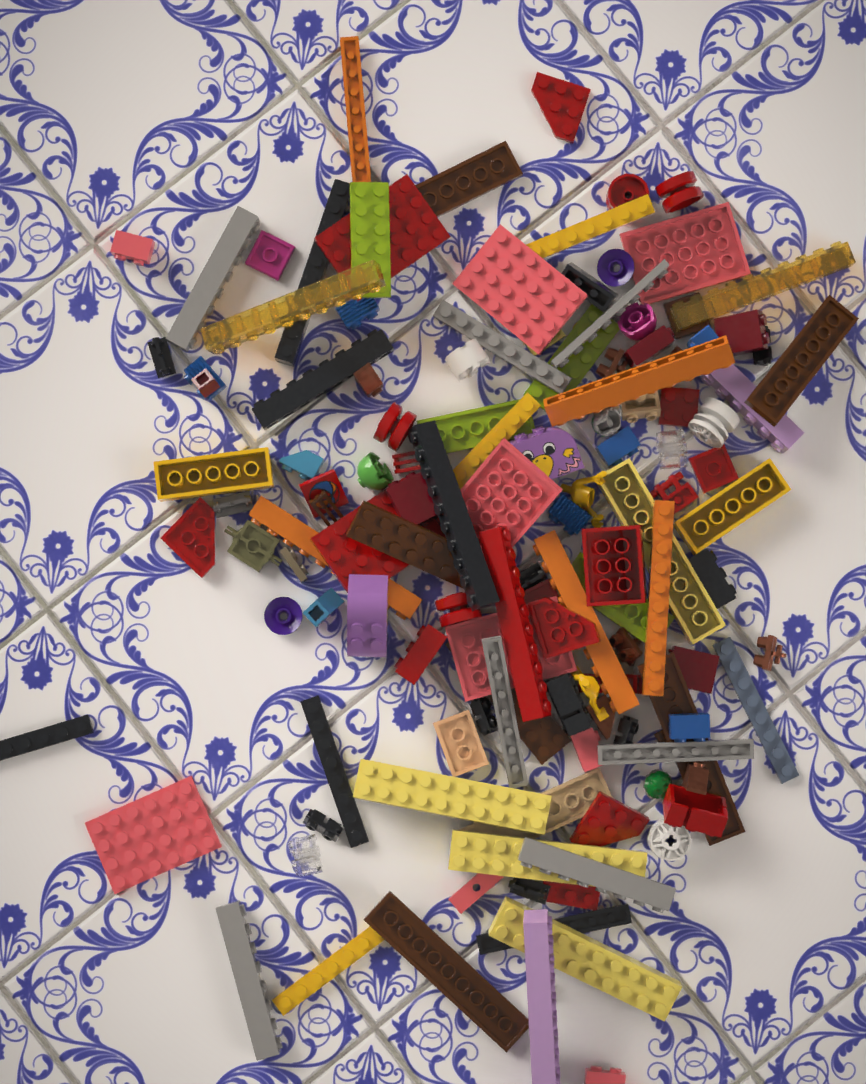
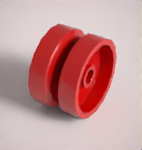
M693 171L673 176L656 186L655 191L658 197L665 199L662 203L665 213L669 214L684 209L704 197L701 188L693 186L697 182Z
M626 173L616 177L611 182L606 194L608 210L649 194L647 183L635 174Z
M394 402L380 420L373 439L383 443L391 435L388 447L397 452L408 436V431L413 427L417 415L407 411L399 419L403 408Z
M465 592L451 594L435 601L437 611H450V613L440 616L441 627L482 617L481 610L472 611L471 607L467 608L468 603Z

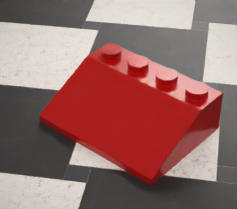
M642 525L581 529L587 607L646 603L647 591Z

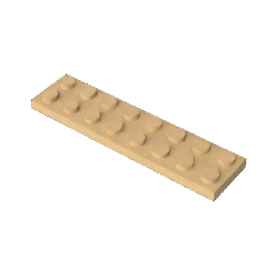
M599 767L540 793L552 796L545 834L583 818L600 791L612 797ZM477 822L458 829L533 839L542 836Z

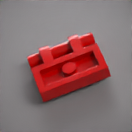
M680 471L675 475L671 474L667 477L668 480L660 485L657 484L650 491L653 499L659 495L662 500L675 501L674 514L698 498L689 482L682 486L678 482L684 478ZM673 485L676 490L667 496L665 490Z

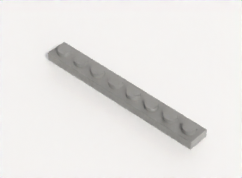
M665 259L559 353L550 364L554 368L559 366L563 368L570 361L568 358L572 354L576 356L583 350L584 347L582 345L586 341L590 343L598 336L596 332L601 328L605 330L612 323L610 320L615 315L617 317L621 316L626 311L624 308L629 303L633 305L640 298L639 294L643 290L647 292L651 289L656 278L662 279L668 273L666 269H668L670 264Z
M442 300L433 314V317L470 340L476 339L481 347L558 394L564 392L572 380L571 377L445 300Z
M501 635L481 639L508 785L509 788L528 786Z
M754 739L597 745L598 765L754 759Z

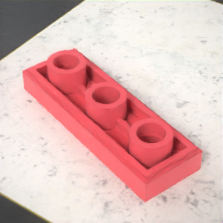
M477 873L448 900L462 914L504 876ZM474 884L480 885V889L478 891H475L473 889Z

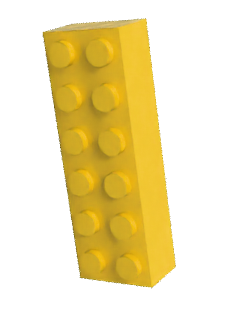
M268 447L153 462L157 497L160 502L274 488L270 449Z
M769 458L675 521L673 527L694 556L792 489Z

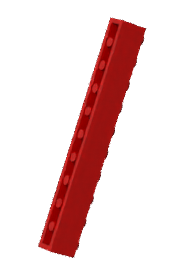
M499 526L478 532L484 558L500 599L495 605L522 720L526 722L551 716L552 707L547 698V685L543 681V669L537 656L538 647L534 643V631L528 618L529 609L524 601L525 592L519 580L520 571L515 563L516 554L510 542L511 533L507 526Z

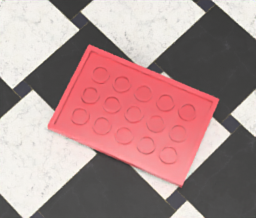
M729 202L619 234L624 251L628 252L634 261L635 269L632 276L634 285L641 281L664 259L670 264L668 269H666L668 273L662 279L656 278L651 289L647 292L643 290L639 294L640 304L647 303L650 305L751 274Z
M501 224L452 283L539 355L588 296Z
M504 438L460 491L482 549L478 532L499 526H507L511 533L510 542L513 548L563 489Z
M556 596L550 598L558 603ZM529 610L528 618L534 631V643L538 647L537 656L542 665L543 680L577 671L572 651L547 659L544 658ZM497 613L445 627L465 702L491 695L481 640L483 638L501 635L511 689L515 688Z
M192 776L85 822L114 894L222 847Z

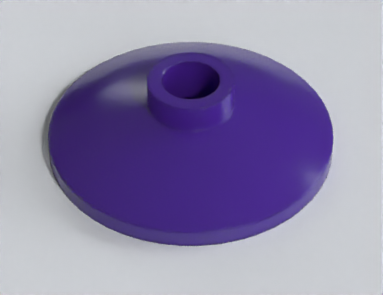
M610 249L603 253L598 260L597 273L601 281L606 285L612 287L622 286L634 274L635 265L633 258L622 249ZM616 265L620 266V270L618 272L614 271V267Z
M289 597L273 599L267 605L264 612V620L267 627L278 635H288L295 632L301 625L303 618L300 605ZM286 613L287 619L282 620L280 615Z

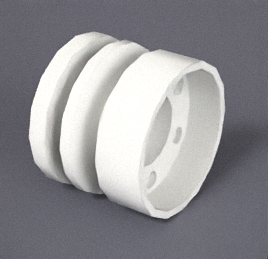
M707 398L700 407V413L694 415V419L689 422L688 427L700 441L713 448H721L724 441L728 439V433L733 432L740 419L736 412L727 404L715 398Z
M664 819L655 822L649 829L647 842L650 850L657 857L666 861H676L684 857L689 851L691 836L689 831L685 829V826L671 827L664 823ZM671 835L675 841L669 845V843L665 842V839Z

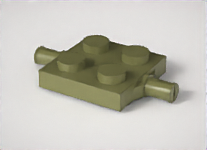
M247 520L238 531L229 525L224 530V532L233 537L232 544L227 552L259 573L269 561L278 567L283 562L282 559L274 555L275 548L280 540L250 520Z

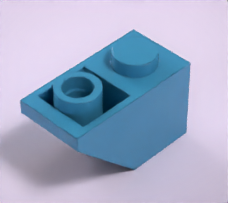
M308 450L282 457L279 460L280 464H282V469L290 473L293 470L298 472V477L305 481L316 477L325 461L324 458Z
M330 588L313 602L303 614L317 628L345 601L333 588Z

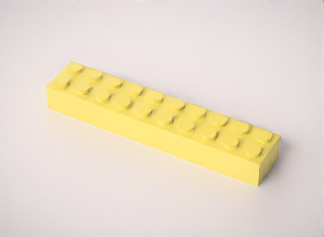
M629 458L607 470V475L603 477L607 482L598 486L621 526L642 525L645 568L649 573L654 499ZM673 534L669 610L675 617L688 643L693 645L725 627L726 624Z
M360 759L353 798L543 836H545L552 799L550 795Z
M452 829L448 870L578 885L577 880L572 878L566 881L558 878L559 874L551 872L548 875L540 872L539 867L532 866L531 869L520 865L521 861L518 860L524 837ZM534 839L645 877L647 852Z
M505 896L488 930L489 936L525 953L524 910L534 909ZM552 919L554 968L665 1022L682 989L679 980Z

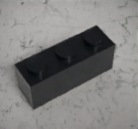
M572 262L568 263L561 273L588 295L587 301L603 312L610 308L618 296L616 292Z
M707 548L688 559L717 609L736 599L735 594L737 592L734 586L726 581V572L722 567H718L715 562L717 557L712 550L709 551Z

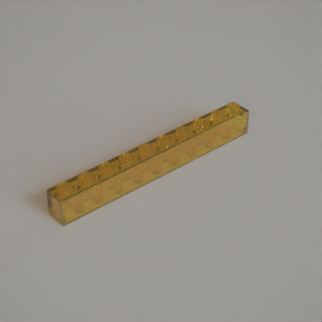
M841 241L835 242L830 245L831 248L826 250L819 248L813 251V255L810 256L803 254L796 257V261L791 263L788 261L782 262L777 265L778 268L771 270V267L760 271L761 274L757 276L750 274L743 277L741 282H729L725 284V288L720 290L718 287L707 291L708 294L704 296L700 294L690 297L688 302L678 301L672 304L669 313L676 331L685 330L852 267L856 261L848 241L841 243Z
M375 260L368 261L203 327L200 330L205 348L212 354H221L228 348H236L241 346L243 342L254 341L264 334H272L276 329L289 327L296 321L307 320L311 315L325 313L329 308L342 306L345 302L352 299H360L369 292H378L382 287L386 286L381 267Z

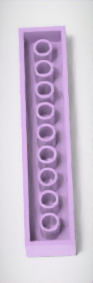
M548 909L524 910L523 928L532 1084H560L552 916H548Z

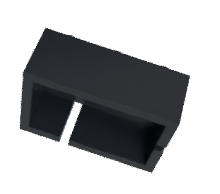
M564 674L546 682L547 692L567 736L570 737L590 728L592 719L588 711H583L582 705H584V701L581 695L576 694L574 690L576 683L573 677Z

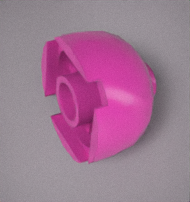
M637 302L625 308L626 311L617 322L621 332L628 339L640 341L655 331L657 318L649 304L639 305Z

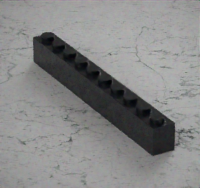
M338 179L334 180L316 236L345 217L350 203V183ZM315 240L274 357L277 362L292 367L295 365L329 265V260Z
M433 420L414 425L408 431V438L414 447L415 458L419 461L421 467V475L426 481L428 494L434 503V511L439 517L441 531L445 534L447 540V548L454 559V567L458 570L460 584L467 596V603L472 611L493 606L500 599L436 421Z

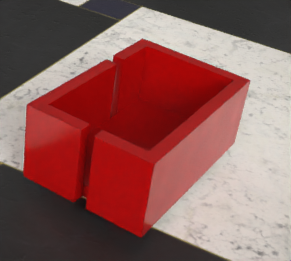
M430 624L426 627L422 625L416 634L419 638L415 643L413 641L410 642L405 650L408 652L404 659L400 657L394 666L397 668L395 672L413 685L419 680L424 670L447 639L446 635Z
M669 783L662 802L664 823L671 827L685 826V829L688 831L705 833L710 837L716 836L721 838L728 821L726 798L706 793V795L687 791L682 786Z

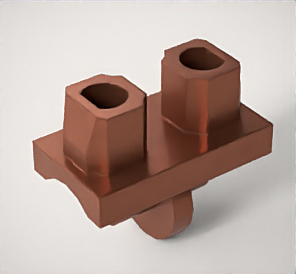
M608 347L604 358L612 361V364L608 367L600 363L595 373L605 378L613 375L615 370L617 373L627 370L628 362L623 360L621 366L618 365L625 350L620 348L618 351Z
M624 627L619 628L609 639L611 646L619 651V659L622 662H627L629 666H633L636 660L643 654L638 647L640 640L638 638L632 639Z
M773 635L758 637L757 647L765 648L766 650L764 656L755 654L754 665L762 667L763 670L771 671L773 659L774 664L779 665L780 658H786L787 654L782 653L783 646L777 645L776 648L777 637Z

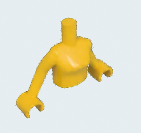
M604 470L595 476L577 479L572 483V486L561 484L560 486L563 492L571 495V501L593 517L591 524L594 528L603 526V523L600 521L604 519V516L597 514L591 508L594 502L595 491L584 484L595 482L598 485H602L607 482L603 479L607 475V472Z
M577 665V671L570 674L575 681L579 682L582 691L590 699L589 703L601 722L608 718L609 715L604 707L599 709L596 704L600 686L594 677L585 676Z

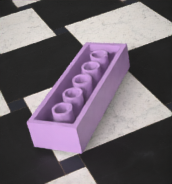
M732 364L728 368L714 370L708 375H701L702 381L707 386H712L719 398L722 400L726 399L730 403L729 407L736 413L742 414L744 416L743 420L749 426L753 425L758 430L757 434L764 440L767 438L772 443L770 446L776 452L783 454L805 433L786 414L773 427L745 404V400L756 386L735 365Z

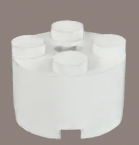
M476 339L466 342L465 346L458 347L445 358L447 365L459 382L466 377H472L478 372L477 369L479 367L482 368L491 362Z

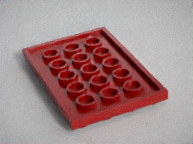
M408 174L389 186L391 278H393L451 236ZM349 213L314 237V240L352 293L351 226ZM355 298V299H356L357 302H358V301H360V300L363 299V298Z
M386 489L367 501L397 515L386 494ZM360 506L310 539L347 593L349 574L388 575L389 580L410 566L401 560L347 537L346 533ZM436 519L421 526L445 537Z

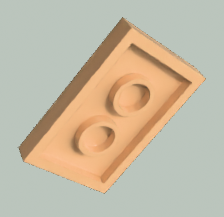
M469 710L433 723L452 777L489 764Z

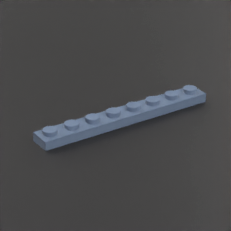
M731 637L713 644L712 646L717 656H720L719 660L780 783L783 784L799 776Z

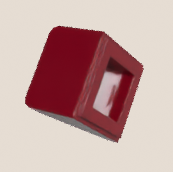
M206 368L191 379L205 398L220 387Z

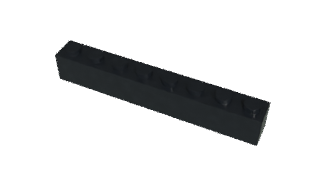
M375 329L367 334L368 337L362 341L361 339L356 340L351 344L352 347L346 351L342 349L335 354V358L332 360L326 359L318 365L319 368L314 371L312 369L306 371L298 381L294 379L288 382L285 389L281 391L277 389L270 394V398L267 400L261 399L257 401L252 411L263 429H269L350 379L356 371L367 363L372 365L392 353L394 348L383 330L377 331Z

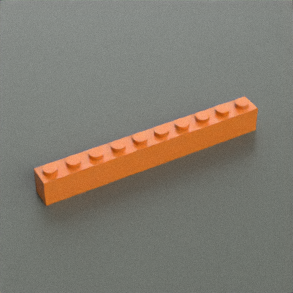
M725 335L543 399L544 408L551 426H561L567 423V421L581 419L590 413H599L605 408L619 406L622 402L636 400L642 395L654 394L659 389L671 388L682 381H691L697 376L711 374L714 370L728 368L735 363V359Z
M260 496L248 514L252 517L250 521L259 527L264 525L268 528L267 532L274 537L277 535L283 537L284 540L282 542L291 548L293 545L300 548L299 553L305 557H314L316 559L315 563L322 568H325V566L329 567L310 540L311 537L319 532L263 496ZM389 579L388 610L391 607L397 611L395 615L401 619H411L423 600Z
M655 500L653 502L643 696L662 697L664 695L675 501Z
M553 530L534 539L535 545L532 547L536 555H541L544 561L541 563V566L545 573L549 572L552 578L549 582L553 590L557 589L560 597H558L559 603L596 624L601 642L585 646L583 652L587 660L591 659L594 664L591 668L595 677L600 676L602 681L600 687L604 695L608 694L611 699L608 703L612 712L617 711L618 715L640 705L593 607H587L586 593L556 531Z

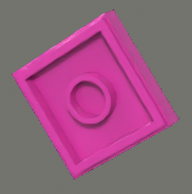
M261 230L245 261V265L279 281L296 247Z

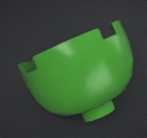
M373 452L367 454L357 466L359 478L357 480L363 488L367 487L369 490L381 491L387 488L394 478L385 463L382 465L378 461L380 457Z

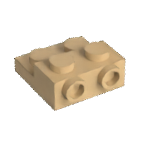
M658 391L654 394L642 395L633 401L622 402L620 404L622 421L627 420L628 423H635L638 419L642 418L653 421L660 417L661 407Z

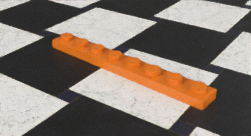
M359 36L340 37L352 182H371Z

